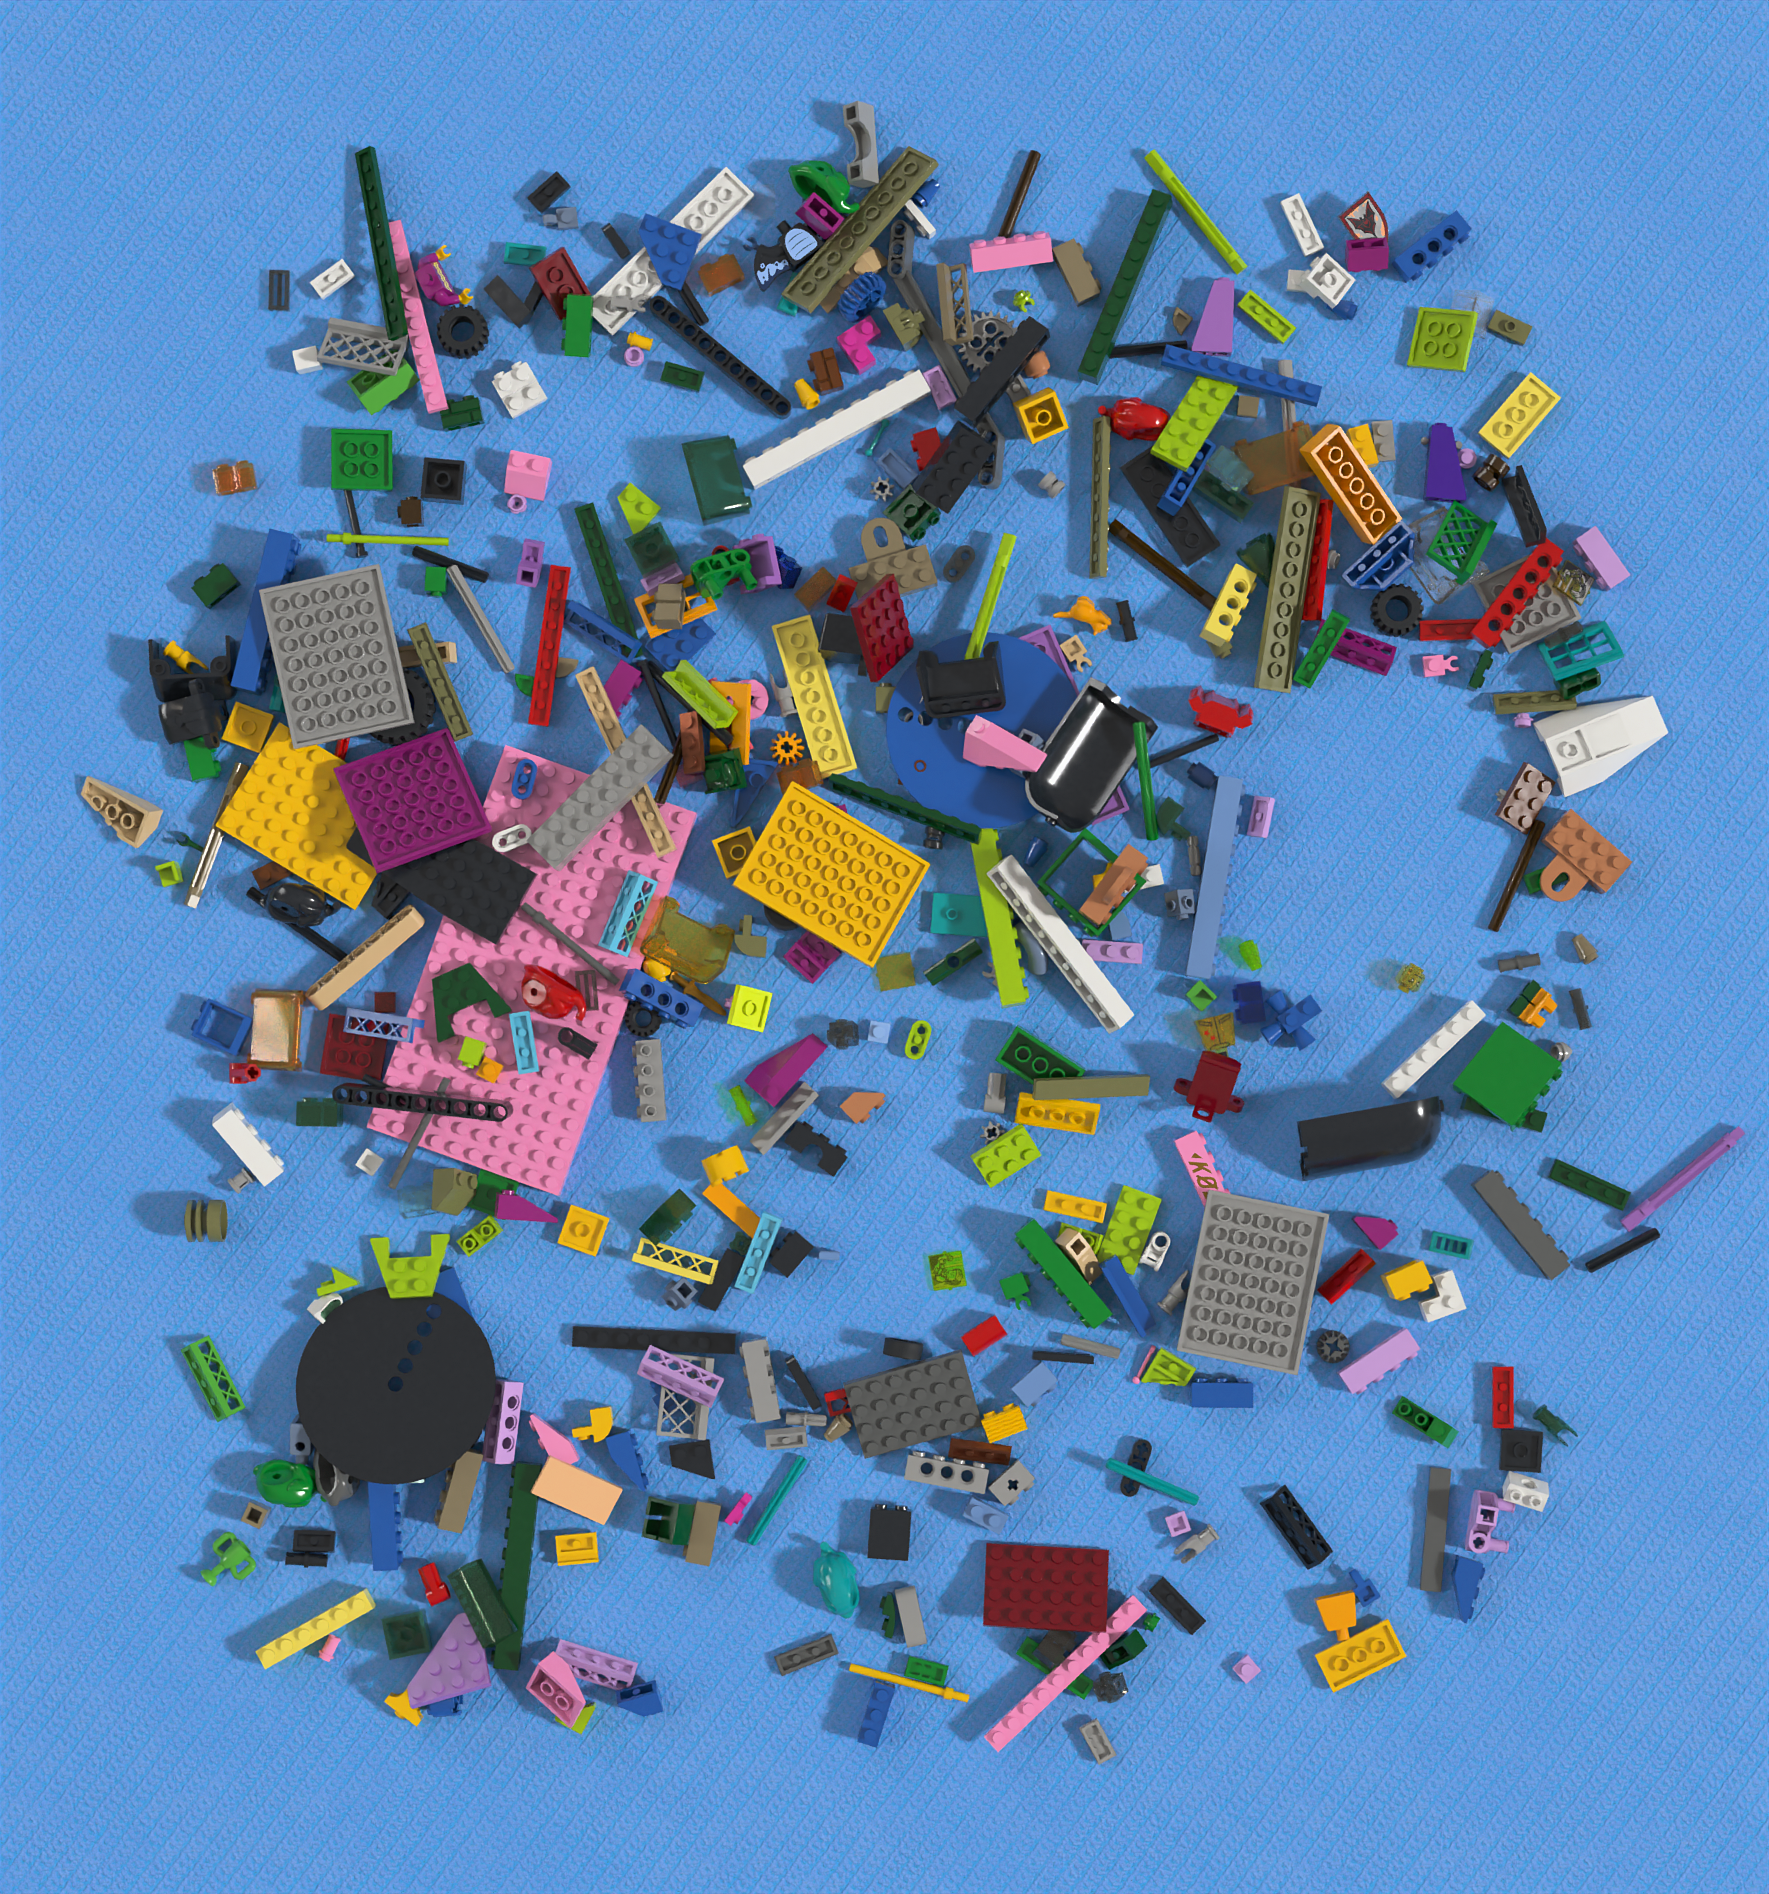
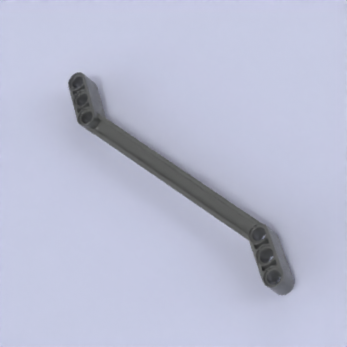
M897 220L891 226L888 274L893 278L911 312L914 313L920 310L925 320L919 323V326L959 397H963L972 381L953 347L943 340L942 327L911 274L915 231L913 227L903 220ZM905 228V232L900 235L901 230ZM904 248L903 252L899 255V250ZM902 267V271L897 275L898 269ZM988 412L976 428L979 434L989 441L992 436L996 435V440L992 443L995 449L990 454V456L994 455V460L989 463L990 456L978 471V481L983 486L993 490L997 489L1002 481L1005 437L1000 433ZM992 475L991 482L987 483V478Z

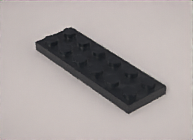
M1151 446L1121 466L1120 470L1181 561L1188 568L1220 547L1221 544L1188 496L1174 516L1157 506L1174 475L1164 460L1150 454L1153 447Z

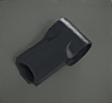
M569 1027L562 1028L558 1033V1040L562 1045L588 1060L598 1045ZM564 1031H570L573 1034V1039L570 1042L562 1041L561 1034Z

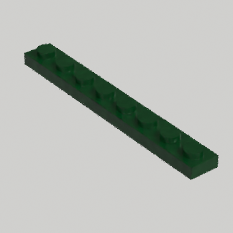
M594 503L574 508L611 622L639 641ZM621 645L622 654L628 657L632 649L626 645ZM641 647L634 659L644 656Z
M832 773L829 778V790L979 845L982 828H979L976 824L960 821L957 817L944 815L936 809H928L917 802H909L898 795L893 796L885 793L882 789H874L863 782L850 780L841 774Z

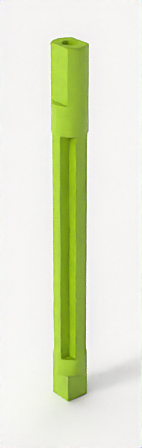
M1155 149L1150 151L1144 157L1147 163L1237 275L1243 272L1248 266L1158 152Z
M1003 533L964 660L979 658L1016 542L1017 537L1015 535Z

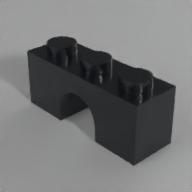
M803 1121L802 1124L797 1122L784 1142L799 1153H802L804 1148L810 1144L819 1146L823 1155L818 1166L834 1177L848 1158L845 1155L847 1151L839 1145L833 1147L828 1143L830 1139L822 1133L817 1135L812 1132L814 1127Z

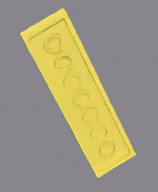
M810 614L773 625L772 630L818 780L829 778L832 773L839 775L857 769L825 661L821 653L818 652L819 642Z

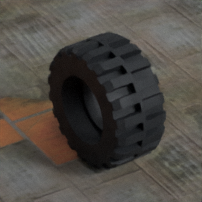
M405 667L402 668L407 691L412 695L415 704L413 711L415 723L369 733L372 737L385 744L397 746L398 744L420 738L419 736L428 731L427 727L429 724L432 725L434 720L432 717L436 707L434 706L435 698L431 688L416 672L410 671Z

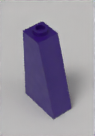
M1435 423V425L1429 428L1423 500L1453 503L1455 500L1459 504H1463L1467 496L1453 428L1448 427L1446 423Z

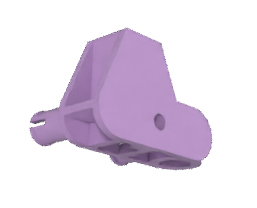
M1475 1490L1472 1497L1465 1550L1484 1554L1491 1550L1507 1554L1509 1541L1491 1538V1533L1496 1527L1498 1511L1514 1513L1516 1504L1505 1501L1503 1498H1498L1496 1493ZM1481 1508L1488 1509L1487 1519L1483 1518L1484 1515L1480 1513ZM1480 1537L1482 1542L1478 1547H1475L1473 1540Z

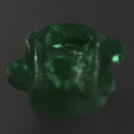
M739 1231L736 1232L735 1239L730 1242L729 1246L732 1250L739 1251L740 1255H746L753 1239L744 1236L743 1232Z

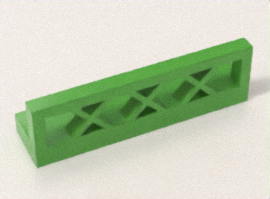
M209 1335L181 1349L217 1422L246 1408ZM205 1342L209 1349L208 1354L202 1353L198 1345ZM210 1361L216 1363L218 1367L217 1373L210 1370ZM219 1379L225 1381L227 1385L226 1391L219 1388ZM228 1398L234 1399L238 1407L231 1410L227 1403Z

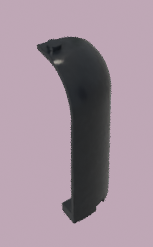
M1090 677L1041 751L1046 753L1047 757L1037 772L1028 771L1025 780L1026 795L1033 807L1046 817L1045 821L1053 827L1057 825L1070 833L1080 832L1096 820L1137 760L1133 723L1139 721L1145 723L1147 744L1158 729V726L1151 717L1143 714L1131 705L1129 708L1125 707L1120 703L1121 698L1107 684Z
M1434 1096L1422 1100L1297 1121L1300 1147H1304V1153H1300L1299 1161L1303 1181L1405 1164L1420 1159L1432 1149L1438 1139L1441 1128V1112L1444 1111L1442 1099L1439 1100V1096Z

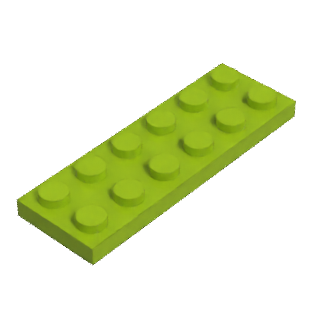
M1198 375L1152 447L1150 454L1186 472L1239 386Z

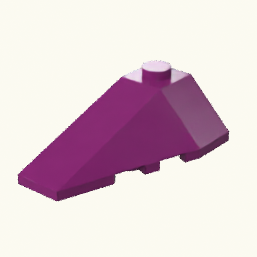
M812 1033L757 1065L744 1081L769 1104L775 1107L828 1046Z

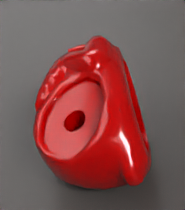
M1139 397L1117 400L1112 408H1106L1105 406L1098 408V413L1101 416L1110 417L1111 431L1128 441L1134 438L1157 441L1171 419L1168 411L1158 406L1143 403Z
M526 964L524 966L526 973L522 980L521 993L524 1003L531 1010L548 1019H559L570 1014L576 1006L577 1014L575 1018L583 1021L587 1007L583 994L578 988L544 967L535 964Z

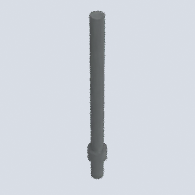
M526 902L522 905L521 909L533 918L532 921L537 925H542L613 985L620 981L618 977L548 921L541 911L537 912Z
M443 1077L437 1091L434 1090V1092L445 1093L451 1080ZM424 1114L388 1187L396 1189L433 1114Z

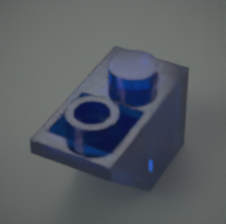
M775 546L782 584L777 585L779 589H794L802 567L796 563L797 561L794 558L786 555L782 548Z

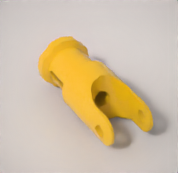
M172 640L163 651L164 656L168 655L176 662L177 666L188 674H194L190 669L191 662H195L208 670V667L189 651H184L176 645L175 640Z

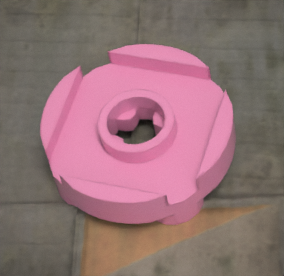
M753 679L739 681V683H751V696H754L755 699L752 700L753 704H751L750 720L761 717L766 711L769 702L766 688ZM729 696V700H728V701H729L730 704L732 705V704H733V699H732L731 696Z

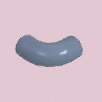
M1021 921L1015 926L1018 936L1016 940L1024 946L1027 952L1028 971L1035 975L1045 974L1048 971V954L1024 922Z

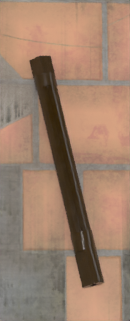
M1117 519L1110 524L1109 532L1133 549L1209 611L1212 610L1217 599L1215 596L1193 581Z

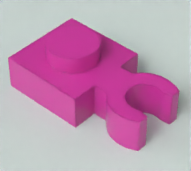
M747 1492L742 1496L724 1520L728 1525L731 1526L733 1522L738 1524L744 1516L742 1511L750 1502L752 1496Z

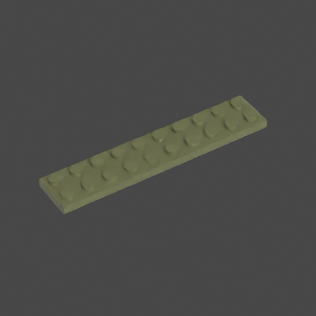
M908 146L880 178L879 184L874 185L861 200L859 210L849 214L781 293L783 298L811 314L938 167V162Z
M1284 486L1254 688L1283 693L1291 692L1321 493Z

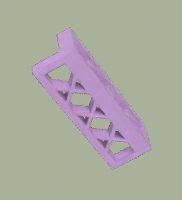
M652 1345L649 1346L637 1372L638 1375L710 1408L724 1381V1378ZM652 1353L659 1356L661 1361L654 1362L648 1358ZM674 1363L678 1365L679 1369L672 1370L668 1364ZM692 1371L696 1373L698 1378H689L687 1372ZM711 1380L718 1384L713 1389L707 1386L705 1381Z
M560 1639L555 1652L569 1665L574 1677L614 1690L631 1687L638 1666L636 1662ZM578 1668H583V1669H585L587 1672L579 1671ZM597 1674L605 1675L607 1678H601ZM617 1680L625 1681L628 1683L627 1685L620 1684Z

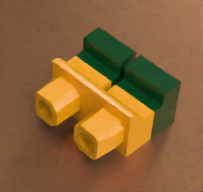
M1533 979L1527 983L1520 992V996L1516 997L1506 1011L1526 1025L1531 1024L1539 1029L1546 1021L1538 1014L1543 1008L1551 1014L1558 1005L1550 998L1552 995L1540 987Z

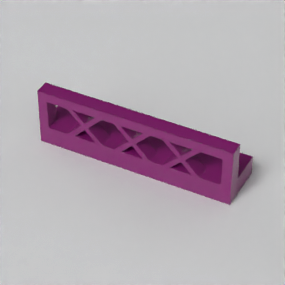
M1322 619L1320 621L1315 638L1326 620ZM1345 628L1330 655L1387 676L1397 647ZM1346 635L1352 640L1345 639L1343 636ZM1362 643H1367L1370 647H1366ZM1383 649L1391 653L1390 655L1382 653L1381 650Z

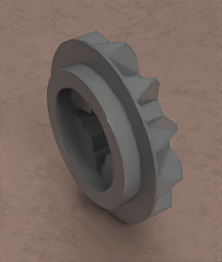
M1327 1331L1318 1339V1354L1326 1362L1338 1363L1343 1361L1349 1353L1350 1345L1348 1339L1341 1332ZM1337 1340L1336 1346L1339 1347L1341 1351L1334 1350L1333 1353L1330 1354L1331 1348L1328 1347V1345H1326V1342L1333 1344L1334 1341Z

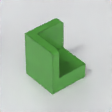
M1201 980L1185 994L1200 1011H1203L1217 998Z

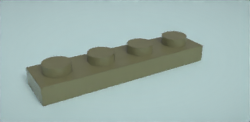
M1558 690L1493 694L1492 698L1495 714L1573 710L1577 707L1575 697L1564 699Z

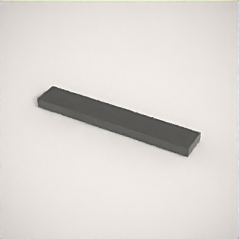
M1430 1467L1420 1578V1590L1441 1592L1451 1469Z

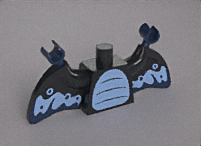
M839 213L844 220L847 218L846 215ZM784 220L776 227L782 234L778 238L776 245L771 247L762 244L758 245L755 238H748L747 241L752 243V247L744 244L743 248L746 251L753 249L757 251L754 259V274L760 290L765 292L779 275L789 270L794 272L809 261L830 236L825 240L806 223H798L791 227Z

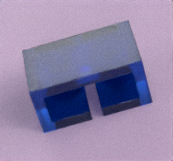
M1261 982L1235 984V989H1232L1233 1001H1237L1238 1009L1234 1010L1236 1021H1239L1240 1025L1265 1022Z

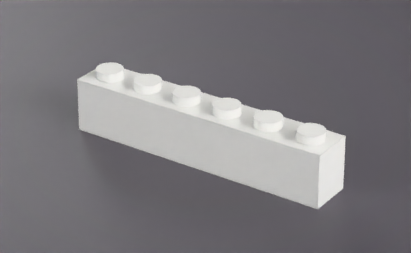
M1473 1000L1468 1001L1391 1073L1381 1085L1394 1099H1398L1481 1021L1486 1014Z

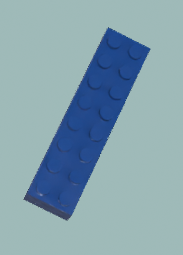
M269 529L231 686L237 691L261 696L262 692L266 691L268 681L265 679L267 672L270 673L272 668V661L270 659L273 652L259 590L290 583L291 575H294L297 564L294 563L296 555L299 556L301 551L300 540L294 534Z

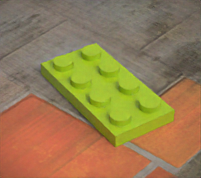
M1123 1185L1096 1257L1098 1262L1101 1263L1116 1254L1126 1273L1134 1275L1162 1199Z

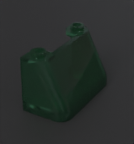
M729 435L682 443L703 526L750 514L749 508L753 506L750 495L745 496L733 451L737 450L734 438L730 439Z

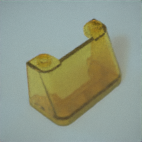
M666 895L661 899L642 940L640 952L646 957L698 983L708 984L726 969L735 930L725 924H718L710 929L678 912L680 908L678 901Z

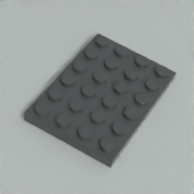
M961 1349L843 1382L865 1459L982 1426Z

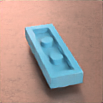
M530 1011L509 1014L518 1074L539 1072Z

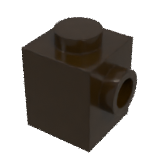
M415 496L406 497V500H401V506L397 507V512L403 527H424L422 500Z

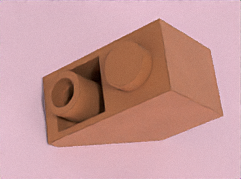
M854 1092L840 1107L856 1124L859 1121L863 1124L871 1116L869 1112L873 1108L877 1110L885 1103L883 1099L885 1094Z

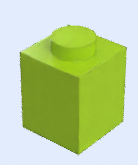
M465 1036L458 1060L463 1061V1066L472 1069L474 1065L480 1066L487 1043Z

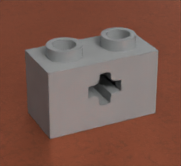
M1017 1459L988 1485V1488L1004 1506L1007 1504L1011 1506L1019 1499L1018 1494L1022 1490L1026 1492L1034 1485L1032 1481L1035 1477ZM1009 1480H1012V1481L1017 1480V1482H1016L1017 1488H1015V1489H1014V1487L1008 1488V1486H1009V1482H1008V1481H1009Z

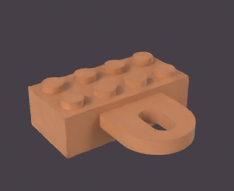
M1569 809L1541 839V842L1555 853L1556 856L1542 871L1540 887L1547 898L1556 902H1564L1574 898L1587 882L1603 894L1610 889L1630 866L1632 861L1576 812ZM1560 873L1567 874L1568 882L1559 892H1555L1551 887L1552 882Z
M1127 844L1080 908L1079 913L1097 926L1100 923L1105 925L1112 915L1109 912L1111 908L1119 906L1124 899L1121 896L1125 890L1130 891L1136 883V880L1133 878L1137 873L1141 876L1149 865L1146 863L1148 858L1130 844Z

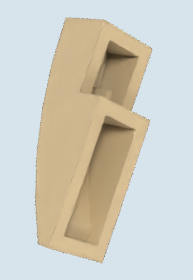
M449 641L435 643L444 665L457 663L456 643ZM414 645L398 647L402 667H422Z

